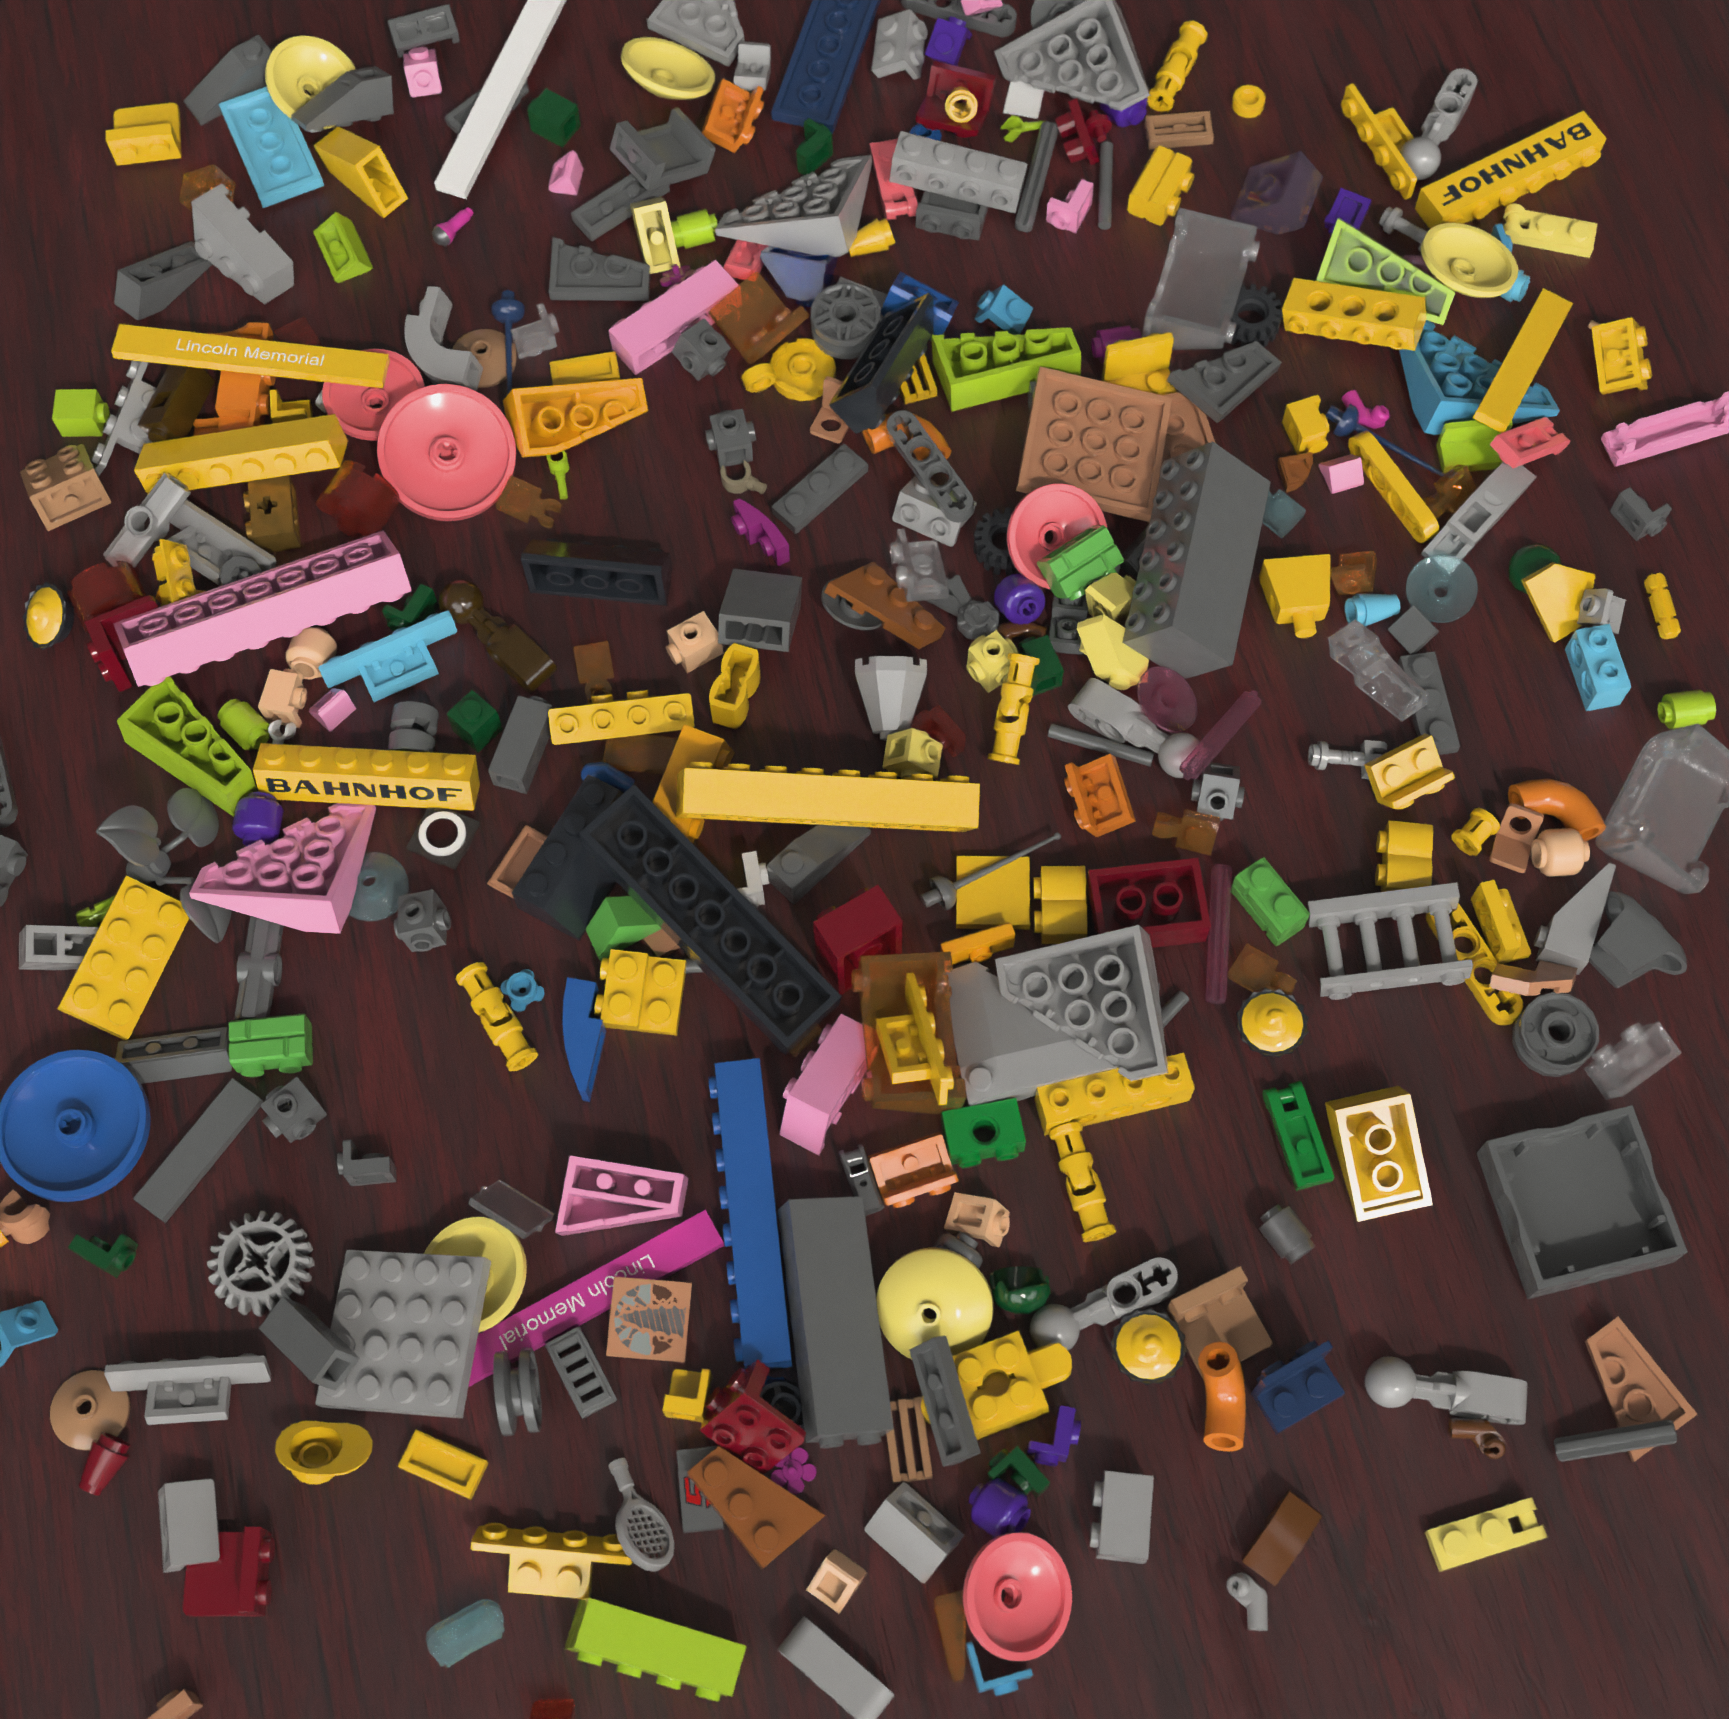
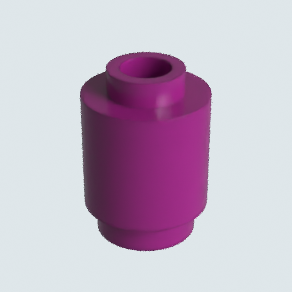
M1128 325L1097 330L1096 338L1091 339L1093 357L1099 358L1101 364H1104L1106 347L1119 340L1130 341L1142 338L1139 328H1131Z

